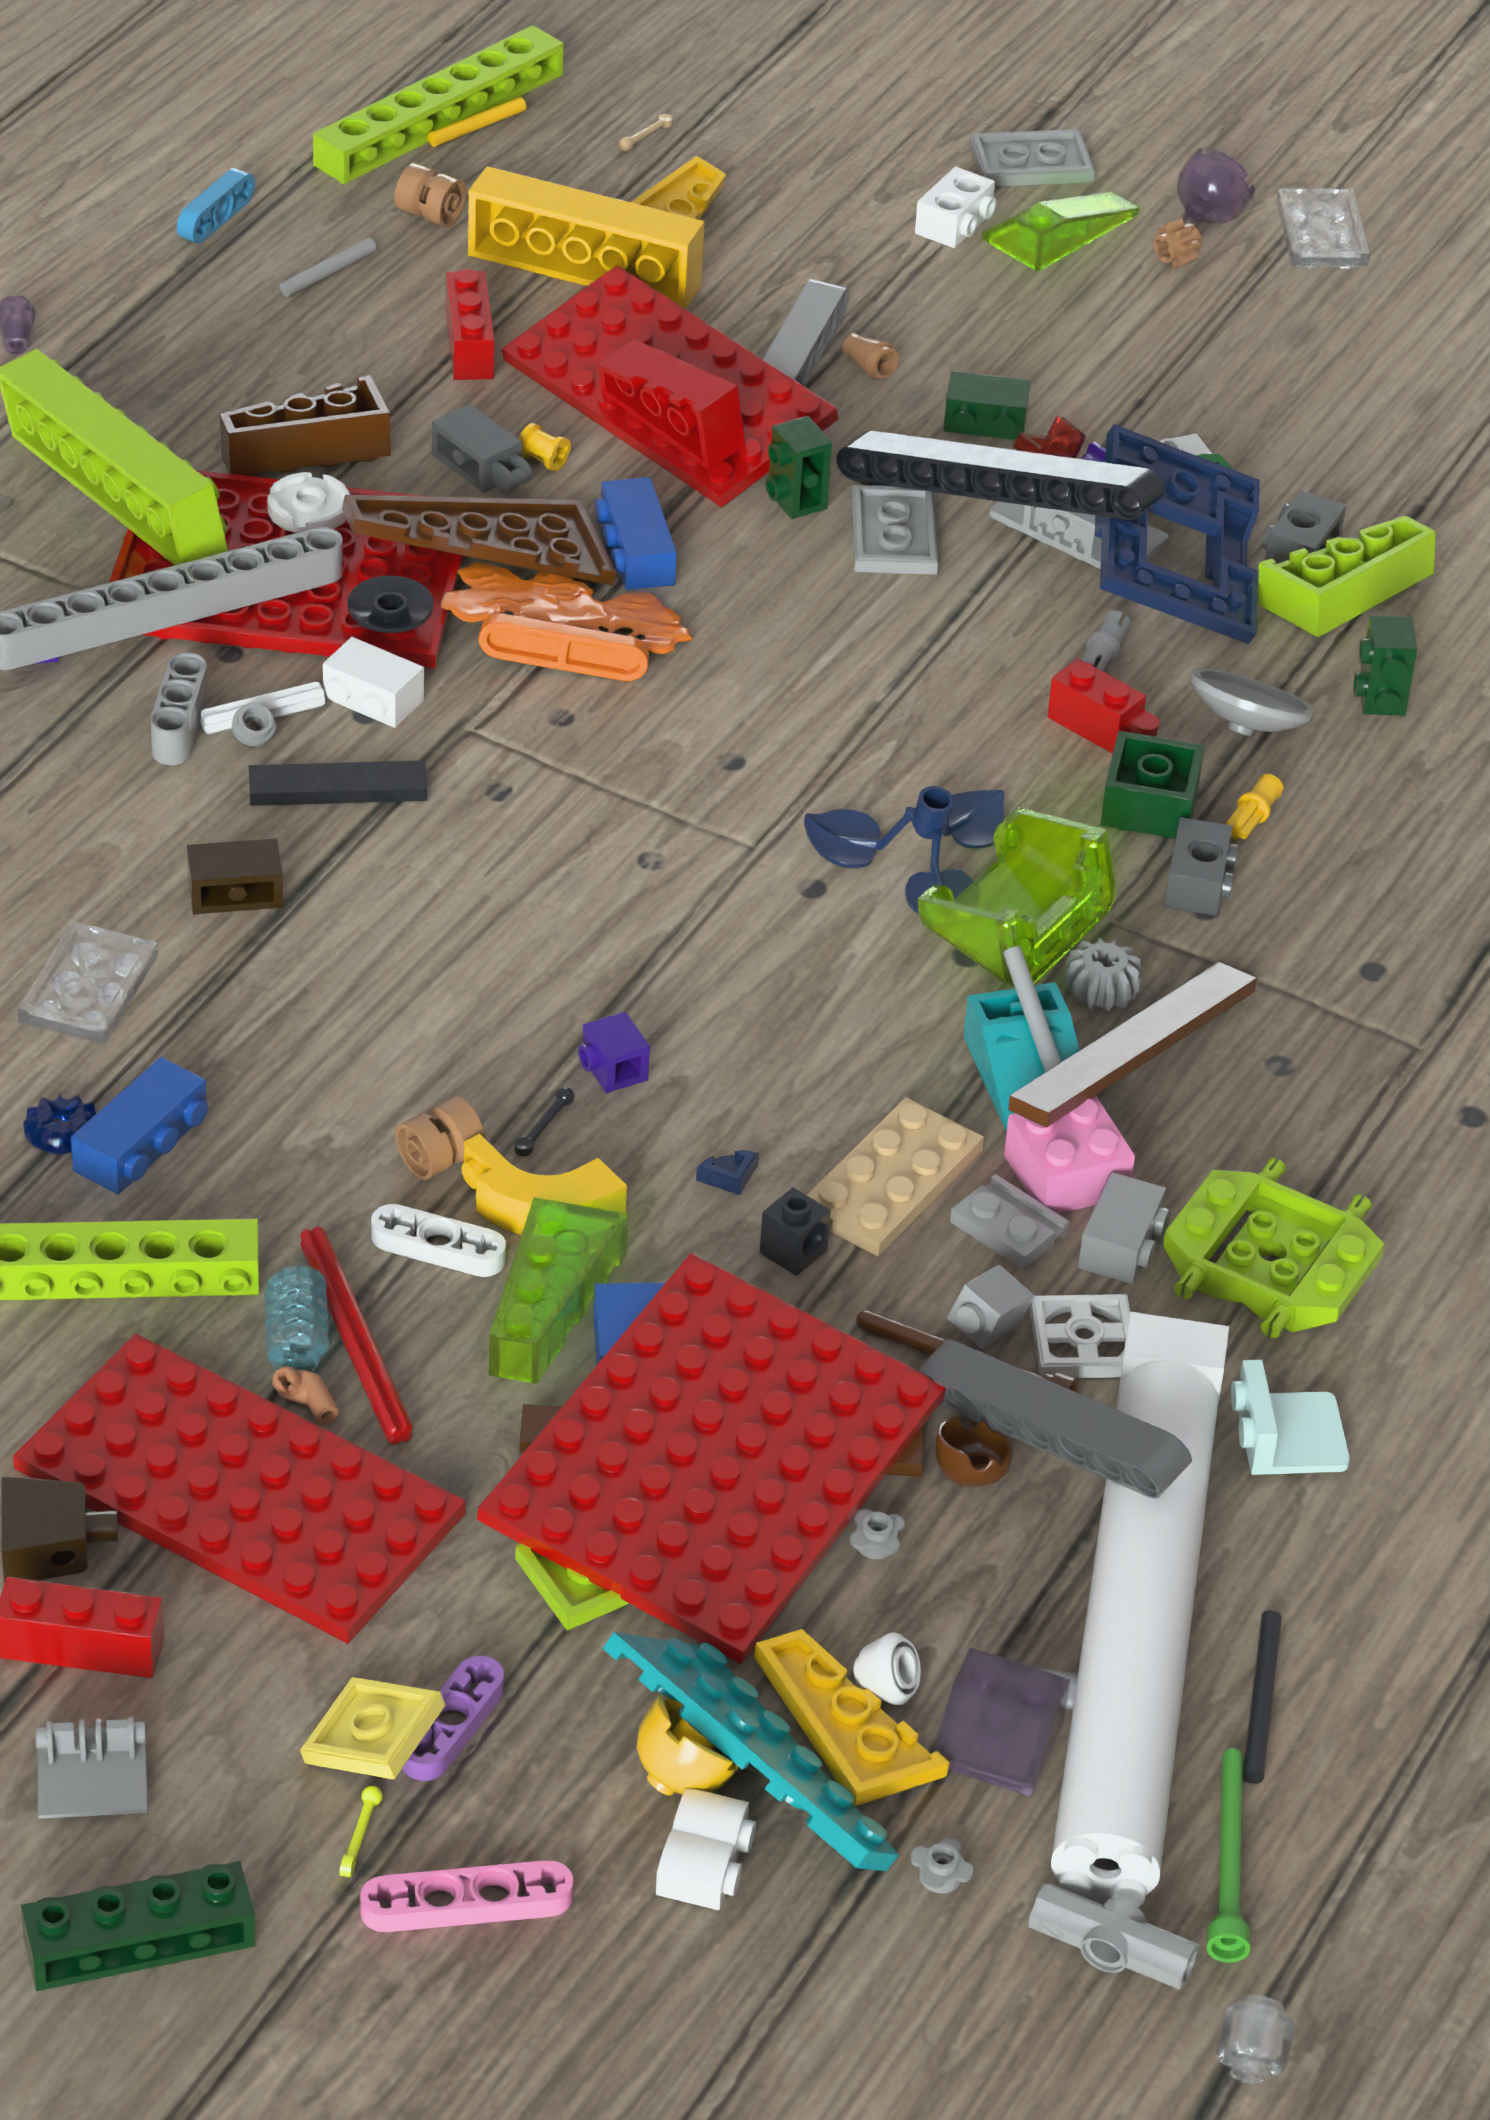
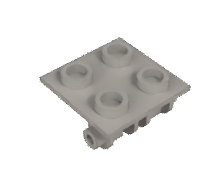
M131 1716L124 1720H106V1727L101 1726V1718H95L94 1728H85V1719H79V1728L75 1729L74 1722L52 1723V1721H47L46 1726L36 1727L38 1819L148 1813L145 1721L134 1722V1717Z

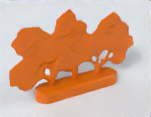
M484 562L471 563L469 567L457 570L462 581L470 585L471 589L445 592L440 606L443 609L451 610L456 617L464 622L485 620L479 633V645L491 657L620 681H634L645 674L649 662V651L655 654H666L674 651L676 643L693 640L690 636L691 631L680 625L682 617L677 615L672 609L664 606L663 602L650 592L625 593L614 597L612 600L601 602L592 598L594 591L583 582L574 581L572 577L538 571L533 579L522 580L508 568ZM505 611H510L513 613V615H508L504 613ZM599 627L608 629V632L601 631ZM620 628H630L633 630L627 636L614 634V631ZM637 635H642L645 638L643 640H640L634 637Z

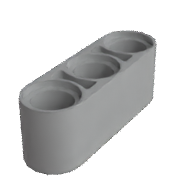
M192 652L179 653L171 657L167 663L151 714L152 756L161 764H181L188 760L192 753L200 727V711L205 709L208 700L207 663L204 657Z

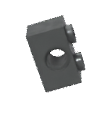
M1300 490L1291 504L1285 503L1276 525L1268 526L1262 541V548L1267 549L1265 560L1272 558L1278 564L1289 560L1290 552L1305 548L1309 554L1326 548L1327 540L1341 537L1346 505Z
M1180 817L1169 871L1165 908L1218 915L1220 898H1230L1233 873L1225 871L1235 870L1238 844L1230 843L1233 825Z

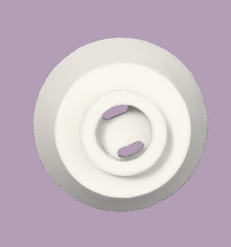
M895 1632L888 1633L868 1644L861 1650L859 1657L855 1660V1680L863 1690L868 1688L882 1701L894 1705L906 1703L917 1691L921 1678L920 1660L914 1645L904 1636Z

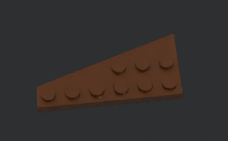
M384 495L344 496L342 510L352 533L614 585L617 571L581 500Z

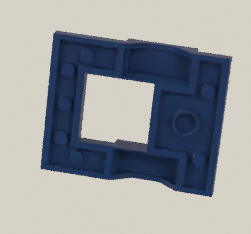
M1114 424L1106 434L1105 463L1141 467L1154 471L1163 482L1164 495L1161 500L1135 520L1095 516V536L1102 539L1100 589L1249 644L1257 635L1258 570L1247 566V545L1259 513L1260 480ZM1148 512L1206 534L1205 578L1213 580V586L1146 561Z

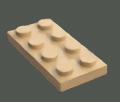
M905 1097L807 1196L831 1210L829 1231L879 1257L983 1151L984 1137Z

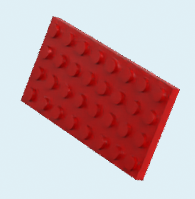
M618 265L501 348L503 360L721 508L769 473L770 459L768 456V446L771 444L772 426L809 416L823 432L838 420L837 408ZM635 339L737 385L741 415L744 420L745 446L710 471L603 395L597 364Z
M136 1333L13 1455L15 1470L32 1479L81 1483L85 1486L86 1507L93 1511L117 1510L118 1524L347 1644L354 1639L466 1514V1500Z

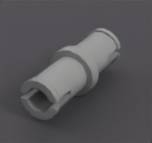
M1117 610L1108 612L1099 630L1092 633L1086 643L1087 651L1081 660L1104 671L1107 664L1114 661L1120 652V642L1131 627L1129 617L1126 616L1119 626L1117 623L1123 612Z

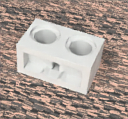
M955 166L918 200L915 234L956 248L966 237H970L985 219H989L993 215L996 208V198L994 197L995 181Z

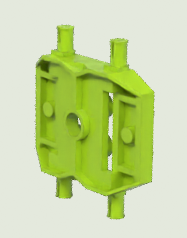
M1270 1158L1261 1172L1257 1174L1253 1172L1212 1170L1165 1231L1163 1246L1180 1276L1179 1281L1173 1287L1178 1297H1181L1184 1293L1183 1299L1188 1300L1197 1290L1216 1299L1241 1302L1259 1318L1265 1320L1261 1324V1330L1266 1336L1271 1331L1270 1338H1277L1282 1329L1293 1333L1337 1322L1382 1259L1385 1245L1362 1221L1363 1217L1372 1207L1371 1201L1366 1196L1361 1201L1362 1195H1355L1345 1210H1339L1277 1183L1278 1179L1286 1171V1166L1280 1159L1276 1164L1277 1158ZM1246 1210L1253 1212L1232 1242L1228 1244L1217 1262H1210V1258ZM1274 1255L1280 1259L1271 1262L1261 1256Z

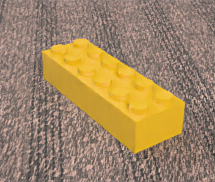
M487 166L469 189L468 256L585 286L590 285L618 265L686 309L701 288L705 221Z

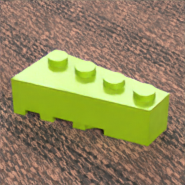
M1402 516L1359 531V538L1356 539L1337 537L1327 540L1326 548L1309 554L1305 548L1290 552L1289 560L1278 564L1272 558L1259 562L1258 605L1308 633L1320 637L1434 574L1436 531L1407 516Z

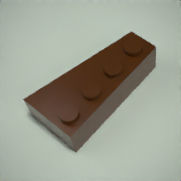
M371 375L357 378L356 386L343 389L340 383L325 386V394L314 397H307L303 393L290 395L284 401V405L275 406L270 402H264L220 414L221 455L228 473L254 477L258 473L279 471L287 473L302 467H332L340 462L355 460L371 462L378 457L391 456L390 412Z

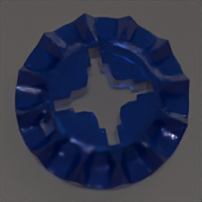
M59 1093L56 1100L52 1101L41 1097L37 1107L27 1108L26 1120L23 1121L25 1137L30 1144L44 1152L53 1154L72 1153L71 1136L96 1115L94 1103H83L79 1095L69 1100L64 1099ZM59 1118L62 1121L70 1120V1127L67 1124L64 1125L60 1121L54 1123L53 1119Z

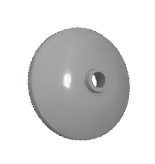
M1195 668L1190 676V682L1194 691L1206 706L1220 717L1229 721L1228 728L1243 735L1252 736L1254 730L1280 732L1301 727L1312 721L1315 709L1301 698L1246 676L1211 668Z

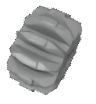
M1098 937L1095 944L1081 941L1079 948L1072 950L1067 959L1064 980L1066 991L1073 994L1075 1003L1087 1002L1089 1010L1098 1006L1103 1007L1109 1013L1113 1005L1119 1008H1126L1128 1001L1136 999L1137 993L1140 991L1141 959L1134 956L1133 947H1119L1117 939L1111 943H1104Z

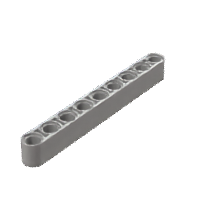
M314 528L1 611L0 670L23 667L338 581L343 573L342 536L337 530L332 528Z

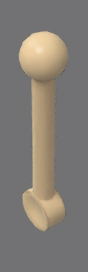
M660 114L657 122L630 138L623 137L619 141L620 149L628 152L636 142L661 127H671L673 117L669 114Z

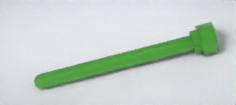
M1233 1747L1226 1749L1222 1755L1218 1915L1214 1917L1207 1927L1206 1943L1207 1952L1212 1958L1230 1963L1245 1959L1251 1950V1929L1240 1915L1243 1755L1239 1749Z

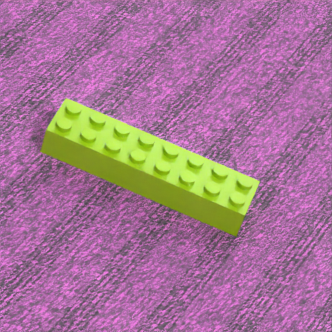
M35 349L0 367V390L11 433L17 441L172 564L178 565L228 552L224 536L227 533V527L222 516L219 514L216 501L219 499V492L211 478L202 476L193 469L186 459H180L171 452L164 442L159 443L148 434L142 425L137 426L126 417L121 409H115L104 400L99 392L90 390L78 376H72L61 367L56 359L51 360L40 350Z

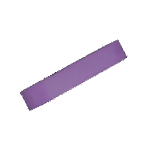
M473 1656L464 1660L439 1690L445 1702V1707L439 1716L446 1711L454 1710L463 1713L467 1719L458 1725H448L441 1722L437 1717L402 1769L405 1774L415 1780L430 1781L442 1776L502 1699L504 1671L498 1661L487 1656ZM471 1682L478 1684L473 1691V1699L470 1697ZM432 1737L435 1739L434 1754L427 1752L432 1745Z

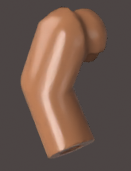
M290 1366L281 1367L275 1372L272 1383L281 1398L309 1406L316 1422L319 1424H330L338 1417L339 1410L325 1382L318 1374L304 1370H295Z

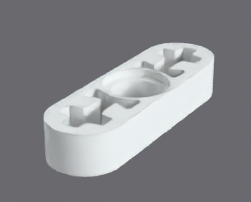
M399 1204L381 1206L372 1214L371 1239L374 1245L381 1250L480 1277L493 1276L499 1273L505 1266L506 1241L497 1231ZM434 1235H443L451 1241L445 1245H432L426 1239Z

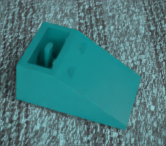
M1056 982L1034 985L1060 1060L1063 1062L1080 1051L1071 1014ZM1015 988L967 996L963 1033L964 1040L1005 1130H1007L1009 1115L1014 1114L1008 1110L1010 1095L1045 1073Z

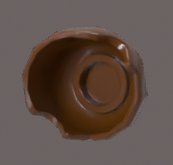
M954 1416L938 1426L935 1448L936 1460L948 1480L963 1486H984L998 1482L1010 1470L1013 1446L1005 1435L989 1429L984 1421H980L974 1428L968 1429L962 1427L960 1419Z

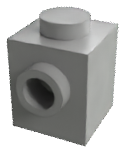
M999 1264L964 1285L947 1319L961 1330L969 1340L973 1341L983 1350L1017 1329L1035 1295Z

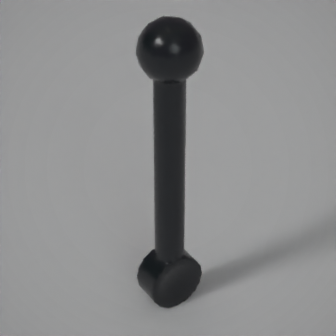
M563 1087L557 1091L556 1101L527 1136H521L515 1140L514 1150L517 1155L528 1156L533 1152V1142L564 1105H569L573 1102L575 1097L573 1090Z

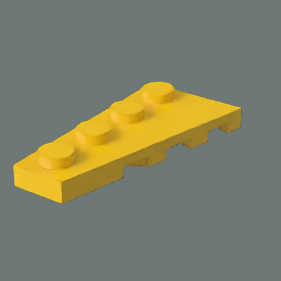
M695 156L631 203L700 220L724 187L727 174L699 156Z
M803 1629L756 1643L755 1660L836 1781L848 1789L854 1796L855 1800L852 1803L854 1806L947 1776L950 1762L938 1751L930 1754L917 1742L919 1735L904 1721L897 1724L880 1708L882 1701L868 1688L862 1690L846 1678L847 1669Z

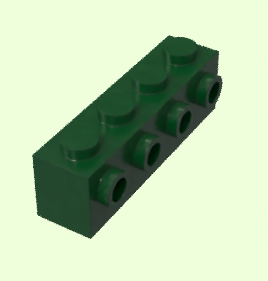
M240 1861L221 1865L211 1864L201 1869L172 1875H156L147 1880L117 1886H101L92 1891L62 1897H46L37 1902L21 1905L23 1938L36 1991L255 1947L254 1909Z

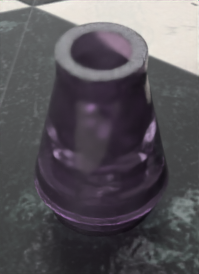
M20 295L8 296L0 303V331L4 340V349L14 355L22 354L28 349V340L36 317V311L31 302Z

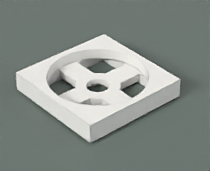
M1127 1294L1034 1296L1029 1309L1039 1375L1044 1376L1046 1373L1054 1375L1057 1371L1076 1378L1121 1377L1124 1350L1118 1357H1099L1097 1346L1101 1342H1124L1125 1345L1130 1316ZM1071 1312V1318L1067 1323L1047 1324L1054 1317ZM1092 1313L1101 1315L1113 1323H1102L1099 1319L1093 1317ZM1080 1328H1086L1092 1331L1094 1335L1089 1339H1082L1076 1336L1075 1331ZM1048 1343H1070L1076 1347L1078 1357L1057 1358L1049 1351Z

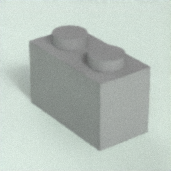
M1111 1172L1082 1234L1078 1268L1133 1285L1140 1268H1149L1156 1248V1241L1153 1240L1155 1235L1163 1237L1170 1217V1209L1164 1208L1166 1188Z

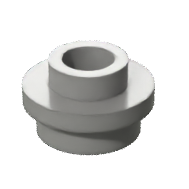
M257 703L239 708L234 714L231 724L235 737L241 743L248 746L266 744L271 740L276 729V722L268 708ZM255 723L260 727V730H250L246 727V724Z

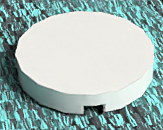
M308 472L287 475L275 482L270 488L268 515L275 524L295 533L321 527L335 529L346 520L342 505L344 496L350 495V492L344 483L329 475L323 474V479L312 478V473Z

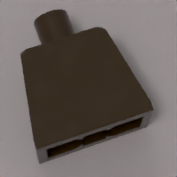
M1 1477L4 1583L6 1577L39 1581L83 1573L88 1568L87 1543L118 1541L117 1510L87 1512L85 1486L81 1483Z

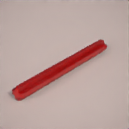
M318 1226L312 1230H303L300 1234L302 1240L300 1246L387 1441L393 1445L410 1441L413 1437V1424L325 1230Z

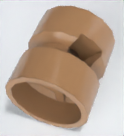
M411 163L400 175L395 190V205L399 210L416 217L423 216L425 220L444 228L451 227L456 223L464 209L467 198L465 182L444 173L438 174L434 169L419 163Z
M457 1096L431 1108L428 1114L417 1115L398 1125L395 1131L397 1148L403 1162L417 1178L422 1180L431 1179L450 1169L453 1162H463L465 1140L478 1134L485 1139L486 1137L482 1123L474 1109L464 1099Z

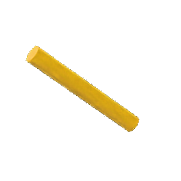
M522 97L515 98L430 132L428 134V141L433 147L439 146L526 110V103Z

